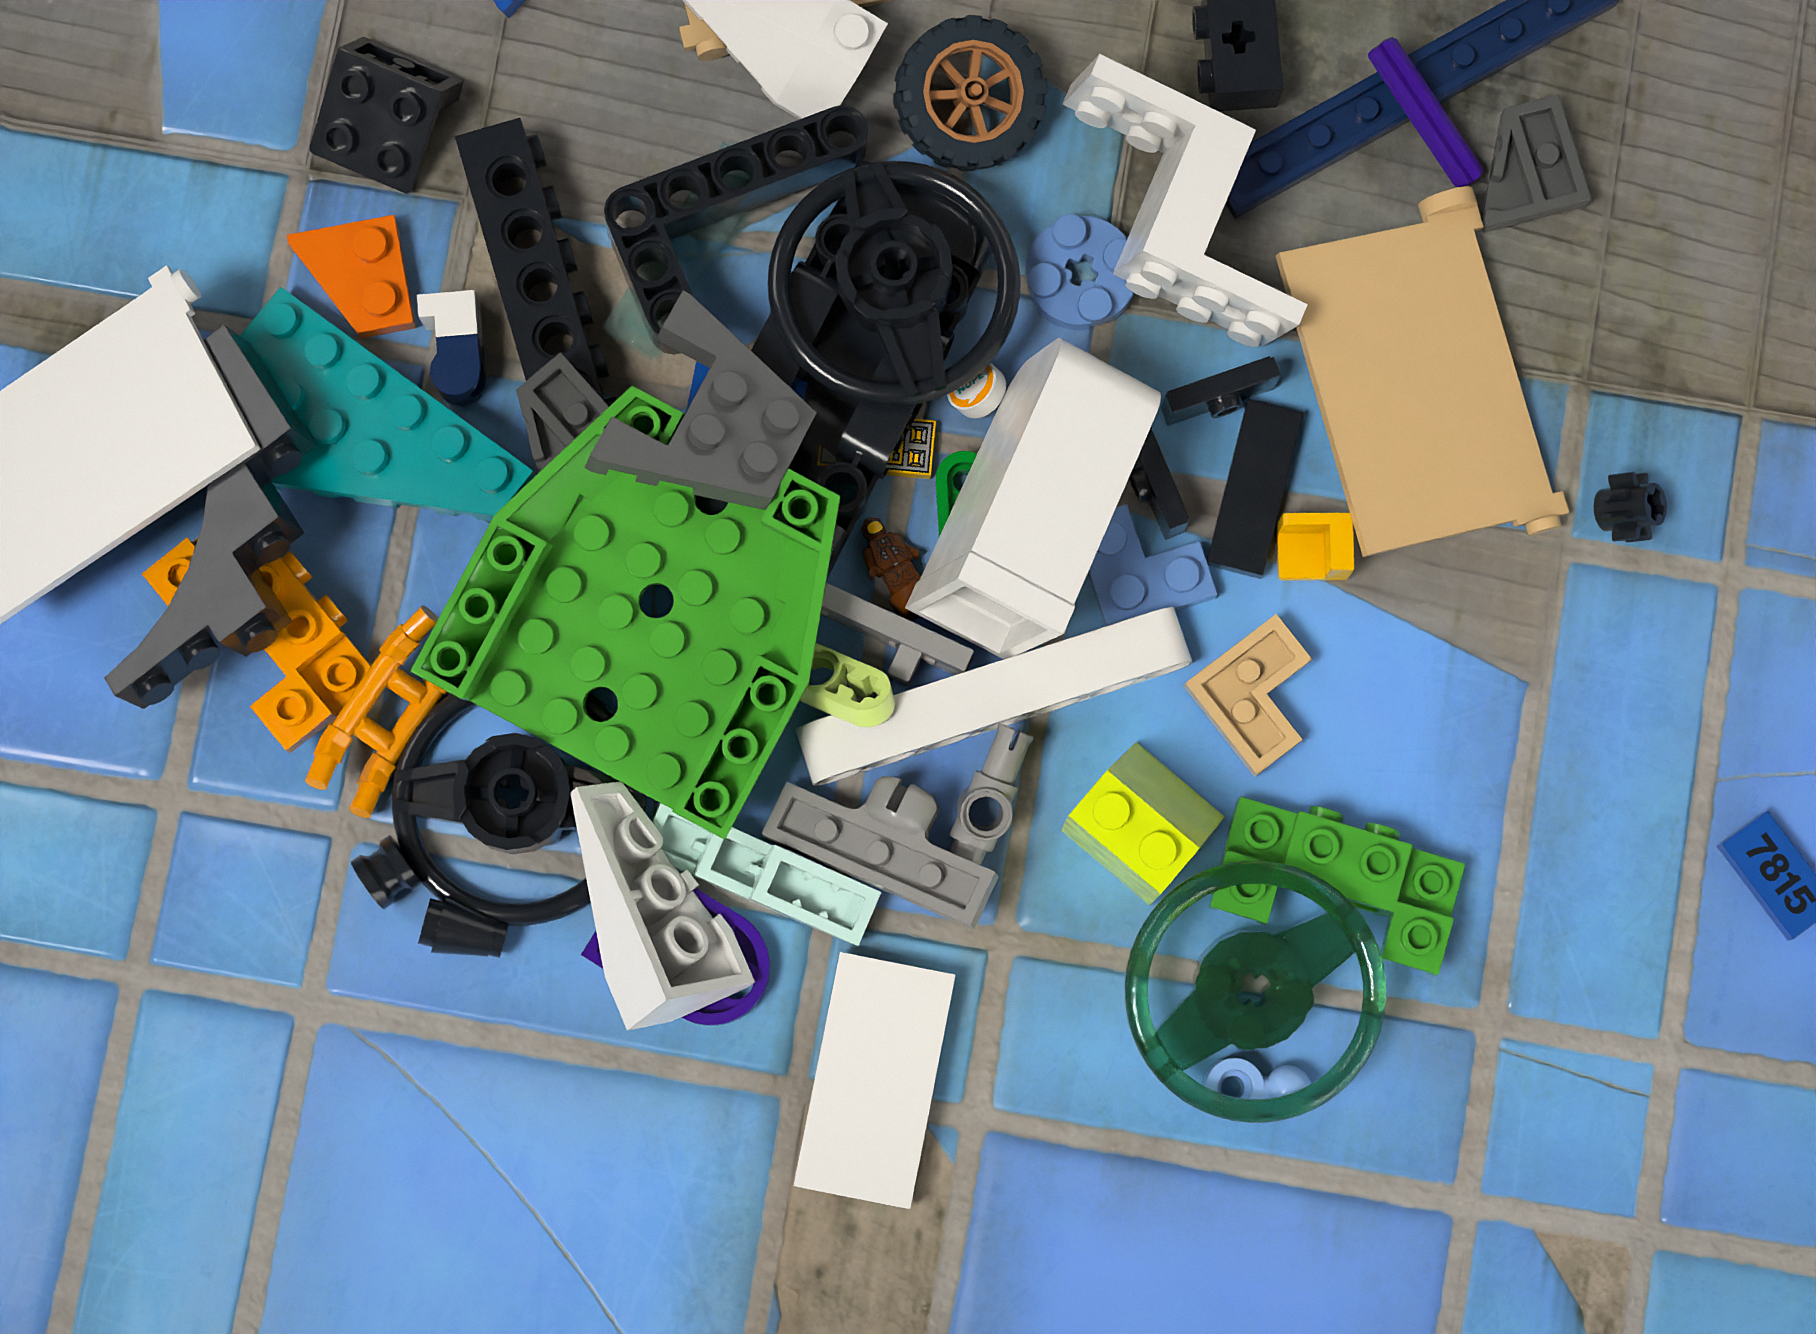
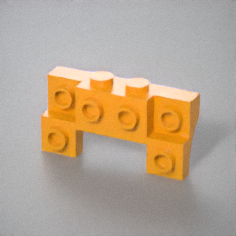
M188 537L185 538L142 573L143 577L167 606H169L189 568L198 538L193 542ZM289 551L283 557L273 562L265 563L259 568L293 621L278 632L276 640L264 649L286 677L250 705V707L287 752L292 753L301 744L328 726L329 723L334 722L371 667V664L340 628L349 620L327 594L319 600L315 598L305 586V583L313 578L298 558Z

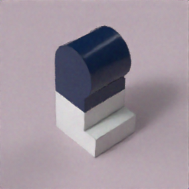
M475 290L417 295L419 319L426 330H435L437 354L430 366L433 384L443 399L453 405L464 406L475 402L482 395L486 384L482 310Z

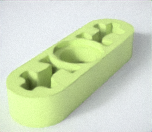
M816 643L811 670L823 667L831 669L834 673L827 682L821 685L808 684L800 701L859 727H873L886 721L893 713L895 707V700L887 675L874 667ZM872 692H876L877 697L875 699L869 697L872 694ZM855 694L864 699L860 703L857 702Z

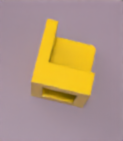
M1282 514L1276 524L1278 578L1282 581L1347 580L1354 571L1353 521L1351 514Z

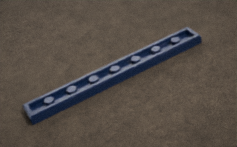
M1505 0L1408 54V56L1439 103L1442 104L1610 10L1618 4L1619 0ZM1376 72L1252 141L1225 204L1236 219L1408 123L1410 119L1379 73Z

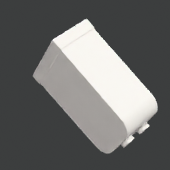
M1062 338L1055 339L1029 358L1015 375L998 407L920 580L916 583L905 608L1002 659L1021 654L1064 634L1075 609L1074 603L1160 405L1161 393Z

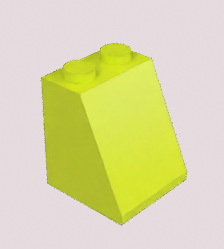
M1135 742L1102 775L1072 810L1061 831L1150 906L1190 861L1225 816Z

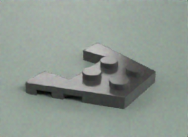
M683 290L656 340L707 366L710 370L670 443L665 445L611 417L584 468L606 475L609 469L636 475L635 482L657 486L659 481H665L692 487V494L766 510L817 412L701 303Z

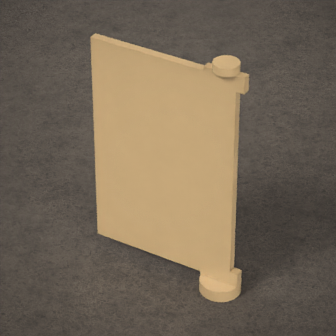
M1470 186L1445 190L1422 200L1418 204L1423 223L1279 252L1275 256L1286 294L1308 304L1302 320L1296 329L1363 557L1510 522L1513 523L1514 527L1525 525L1528 536H1534L1560 528L1562 525L1559 516L1569 513L1563 491L1552 493L1475 235V231L1481 230L1484 226L1474 190Z

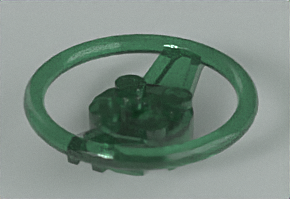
M1262 860L1232 862L1209 868L1190 877L1170 891L1154 907L1141 926L1129 954L1124 982L1125 1009L1131 1035L1140 1055L1156 1078L1170 1092L1192 1107L1218 1118L1245 1123H1268L1297 1117L1325 1104L1344 1090L1364 1067L1375 1048L1381 1032L1387 1000L1386 976L1380 949L1370 927L1356 907L1339 890L1318 876L1295 866ZM1246 884H1263L1299 893L1314 901L1325 910L1323 913L1274 934L1263 930L1236 929L1216 938L1199 956L1198 964L1193 974V990L1154 1028L1148 1001L1149 973L1153 957L1165 932L1181 913L1192 904L1209 894L1225 888ZM1356 953L1363 983V1000L1358 1026L1346 1051L1335 1065L1318 1080L1305 1088L1280 1097L1245 1099L1211 1090L1184 1072V1070L1231 1044L1242 1050H1253L1256 1048H1268L1287 1040L1304 1023L1307 1013L1314 1004L1312 988ZM1248 973L1255 980L1261 975L1266 980V985L1261 989L1264 997L1254 1004L1251 999H1247L1242 1003L1237 997V994L1243 989L1240 979Z

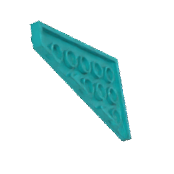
M282 287L276 291L240 335L251 343L317 445L302 457L301 462L296 468L288 473L278 475L272 480L277 490L283 487L314 492L317 496L337 498L344 496L353 498L356 502L396 508L404 505L435 510L438 514L449 516L471 515L477 520L491 522L493 516L537 475L524 463Z

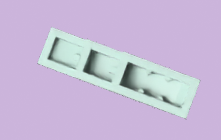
M659 802L651 821L663 836L661 849L677 870L681 872L688 870L693 877L855 946H859L881 895L880 891L777 845H770L735 828H731L724 840L672 812L673 809Z

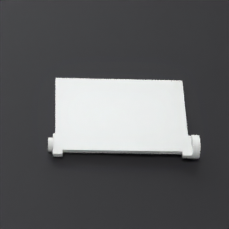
M166 265L148 278L152 288L0 391V624L261 449L191 318L196 314L191 304L201 298V293L193 279L183 269L180 268L173 272Z

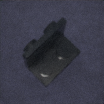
M364 36L345 44L337 50L309 150L316 156L408 194L416 187L438 112L459 100L464 79Z

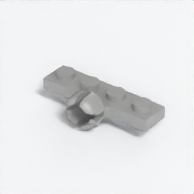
M882 776L876 780L866 803L858 809H851L786 782L761 833L767 840L968 928L975 929L999 876L991 869L932 845L929 842V831L938 815L939 806L934 797L927 791L914 784H911L907 789L901 785L903 779Z

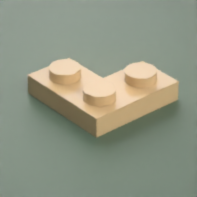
M1275 614L1188 680L1183 686L1254 777L1303 740L1267 694L1306 666L1312 658L1279 616Z

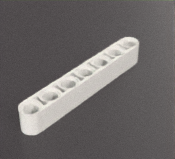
M1168 607L893 695L895 700L893 713L886 721L877 726L859 727L831 715L805 724L795 731L813 786H819L995 730L999 723L1008 726L1174 672L1190 665L1193 661L1174 607Z

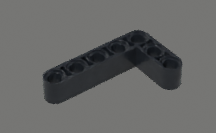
M846 105L834 106L620 187L610 194L604 207L608 238L648 335L656 348L668 354H681L677 350L656 340L661 331L658 322L662 316L671 312L683 290L693 296L670 240L826 181L842 171L855 167L858 161L865 158L868 139L867 120L860 111ZM842 130L851 133L857 141L849 147L841 148L831 144L827 138L833 132ZM791 150L802 155L804 161L797 167L787 168L778 164L775 157L782 151ZM739 170L747 173L752 180L744 187L733 188L726 185L722 178L730 171ZM682 190L691 191L699 198L695 205L684 209L675 207L670 203L669 199L674 193ZM630 210L639 211L646 217L642 225L633 229L621 227L617 224L616 219L623 212ZM650 261L660 262L668 269L663 277L653 281L640 277L637 270L641 265Z

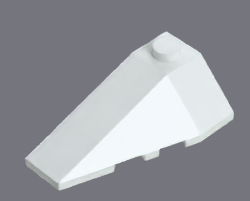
M683 0L698 19L704 20L727 46L726 51L737 63L741 62L762 86V92L770 101L797 119H802L828 108L841 105L888 25L885 21L850 0Z
M619 781L576 787L570 794L604 975L627 1031L672 1022L748 988L755 983L733 930L721 914H718L715 918L710 915L693 892V889L699 884L688 870L680 874L661 849L663 836L625 785Z

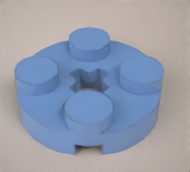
M1066 214L1059 217L1054 224L1041 231L1028 251L1025 264L1027 290L1032 297V302L1037 311L1049 322L1061 328L1075 331L1088 330L1090 326H1098L1106 321L1109 323L1118 318L1128 307L1134 295L1125 286L1126 280L1113 275L1127 241L1126 236L1113 224L1103 219L1074 214ZM1081 260H1085L1091 263V271L1097 275V278L1094 282L1085 279L1080 286L1071 283L1072 272L1066 269V267L1071 262L1079 264Z

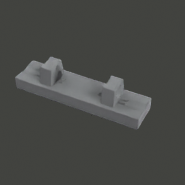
M826 583L821 615L898 650L888 670L889 679L908 687L921 661L952 675L968 671L973 660V649Z

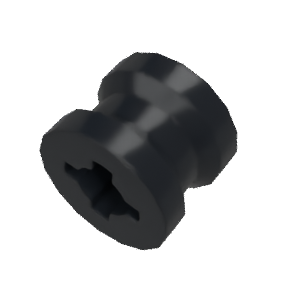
M391 835L381 840L379 849L370 856L359 855L351 861L355 873L382 909L392 905L395 895L403 889H415L423 883L414 868L410 867L399 844Z

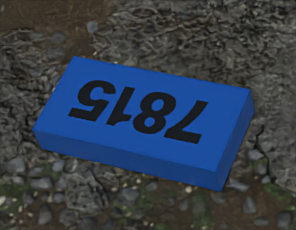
M1768 811L1761 813L1717 845V848L1787 941L1795 939L1816 923V874Z

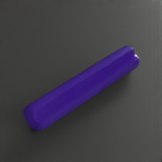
M1391 37L1380 42L1368 53L1369 60L1455 187H1464L1473 183L1482 175L1483 167L1398 40Z

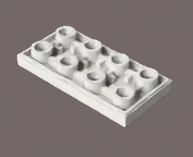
M840 952L794 1186L906 1209L911 1208L955 974Z

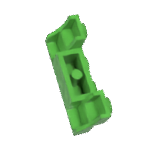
M1241 796L1237 799L1208 908L1216 911H1225L1266 925L1278 885L1384 917L1389 915L1378 959L1421 970L1432 976L1439 975L1454 921L1451 915L1465 868L1464 863L1414 849L1412 844L1398 840L1399 831L1384 825L1366 823L1365 829L1362 830L1342 824L1344 815L1327 808L1310 806L1308 813L1302 811L1294 813Z

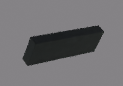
M1251 399L1247 400L1206 560L1208 566L1258 579L1262 578L1303 416L1302 412Z

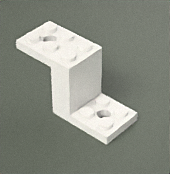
M1099 54L1070 85L1063 105L1075 110V116L1090 126L1097 128L1108 126L1127 135V142L1137 149L1150 153L1157 151L1163 153L1113 275L1126 280L1125 286L1137 295L1150 299H1156L1159 296L1176 304L1177 312L1190 320L1200 323H1207L1210 320L1227 328V335L1231 339L1246 346L1258 347L1259 344L1265 346L1299 326L1308 304L1204 255L1256 130Z

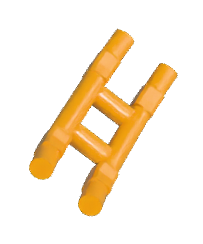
M423 605L404 624L401 623L387 637L379 649L380 654L332 725L329 723L321 735L313 753V762L305 778V782L311 787L320 790L327 789L337 764L341 763L346 749L353 741L352 736L377 751L376 754L372 753L357 782L359 786L349 807V810L359 817H371L379 796L385 791L389 779L395 772V765L412 733L426 714L438 703L442 695L447 694L446 690L425 679H422L424 682L421 683L399 668L400 665H404L410 654L420 645V640L435 626L438 620L437 616ZM385 687L409 702L391 731H388L366 716Z

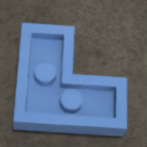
M1128 505L1116 507L1087 573L1105 627L1159 609L1174 607L1175 611L1216 599L1218 594L1200 541L1145 558Z

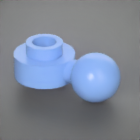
M1225 1058L1212 1064L1206 1071L1202 1081V1094L1207 1105L1215 1113L1225 1117L1239 1118L1255 1111L1262 1100H1268L1279 1111L1286 1113L1296 1112L1309 1102L1312 1094V1085L1308 1075L1296 1066H1280L1266 1077L1262 1076L1260 1071L1247 1060ZM1229 1076L1235 1077L1240 1084V1091L1233 1099L1225 1097L1221 1089L1223 1081Z

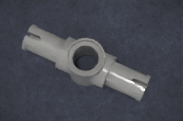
M999 723L997 727L998 731L982 771L975 770L970 785L958 797L956 805L957 817L950 832V836L954 838L949 852L979 865L982 864L986 852H993L998 838L1011 825L1013 815L1011 805L1019 788L1014 785L1030 742L1032 743L1034 739L1032 735L1018 730L1012 746L1009 747L1015 730L1013 727ZM985 796L997 800L1000 809L995 821L981 826L969 820V808L975 800Z

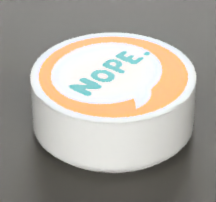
M989 363L974 379L947 394L948 400L952 406L966 417H984L993 412L1001 403L1006 391V380L1003 373L993 364Z

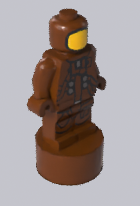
M866 518L861 526V532L866 541L869 542L868 546L862 550L863 559L869 571L868 579L874 581L875 576L878 578L882 577L892 596L889 602L896 615L909 621L920 618L921 616L905 608L916 583L921 578L911 562L913 558L918 560L919 551L916 548H912L901 534L886 533V528L879 518Z

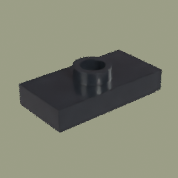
M1268 356L1167 391L1161 409L1168 426L1210 412L1212 418L1223 417L1241 409L1244 406L1242 400L1273 390L1281 375L1274 357L1270 358Z
M1150 428L1129 480L1139 502L1149 501L1163 537L1167 540L1184 533L1190 517L1152 428Z

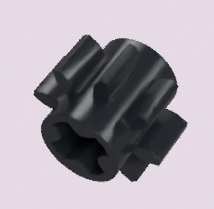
M1633 471L1608 475L1610 488L1600 489L1595 495L1593 508L1596 522L1603 531H1612V541L1614 542L1625 540L1627 543L1651 540L1652 532L1650 526H1659L1665 520L1667 503L1664 491L1659 484L1655 482L1648 483L1647 473L1635 474Z

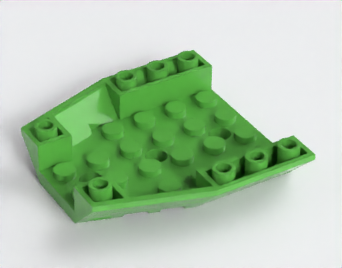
M631 386L493 516L410 672L460 699L475 703L673 809L672 812L725 840L809 684L840 496L788 469L766 510L728 502L722 512L715 515H707L698 509L696 495L692 494V487L665 481H659L657 486L635 482L636 475L609 469L607 474L603 475L585 469L587 460L611 417L665 445L670 443L685 414ZM653 585L668 587L674 599L671 611L661 618L648 617L641 607V597L644 591ZM601 687L612 690L618 700V709L615 715L604 722L595 721L586 710L588 695L593 690Z

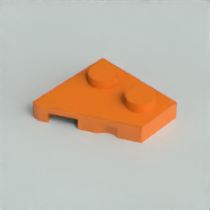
M394 215L287 235V241L292 250L361 339L416 328L398 221Z

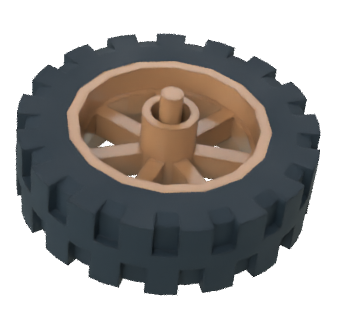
M966 15L964 18L955 19L954 17L942 21L922 34L905 53L901 65L898 67L895 76L896 92L893 93L894 109H897L900 118L898 120L899 126L904 135L908 134L916 151L921 155L926 154L934 160L933 163L945 168L953 167L959 169V171H974L976 169H987L996 166L1016 155L1035 136L1038 124L1044 118L1046 111L1044 102L1045 95L1048 94L1047 79H1043L1040 69L1043 67L1042 61L1037 52L1033 54L1027 46L1029 41L1019 31L1014 33L1008 29V24L1001 20L992 19L990 21L983 19L980 15ZM971 52L966 80L946 58L957 53ZM981 54L997 63L1002 71L986 80L978 77ZM938 66L955 84L954 90L930 91L932 76ZM1007 78L1010 89V104L988 96L989 88ZM952 100L956 106L944 124L935 114L931 101ZM979 104L1006 114L999 125L990 132H987ZM964 111H970L977 135H963L952 131V128Z

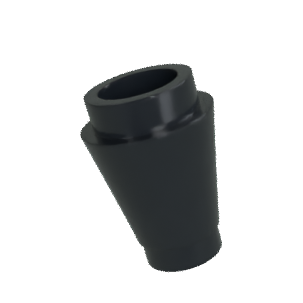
M447 896L445 901L430 898L418 944L432 947L431 953L486 957L489 955L500 958L509 924L499 922L497 919Z

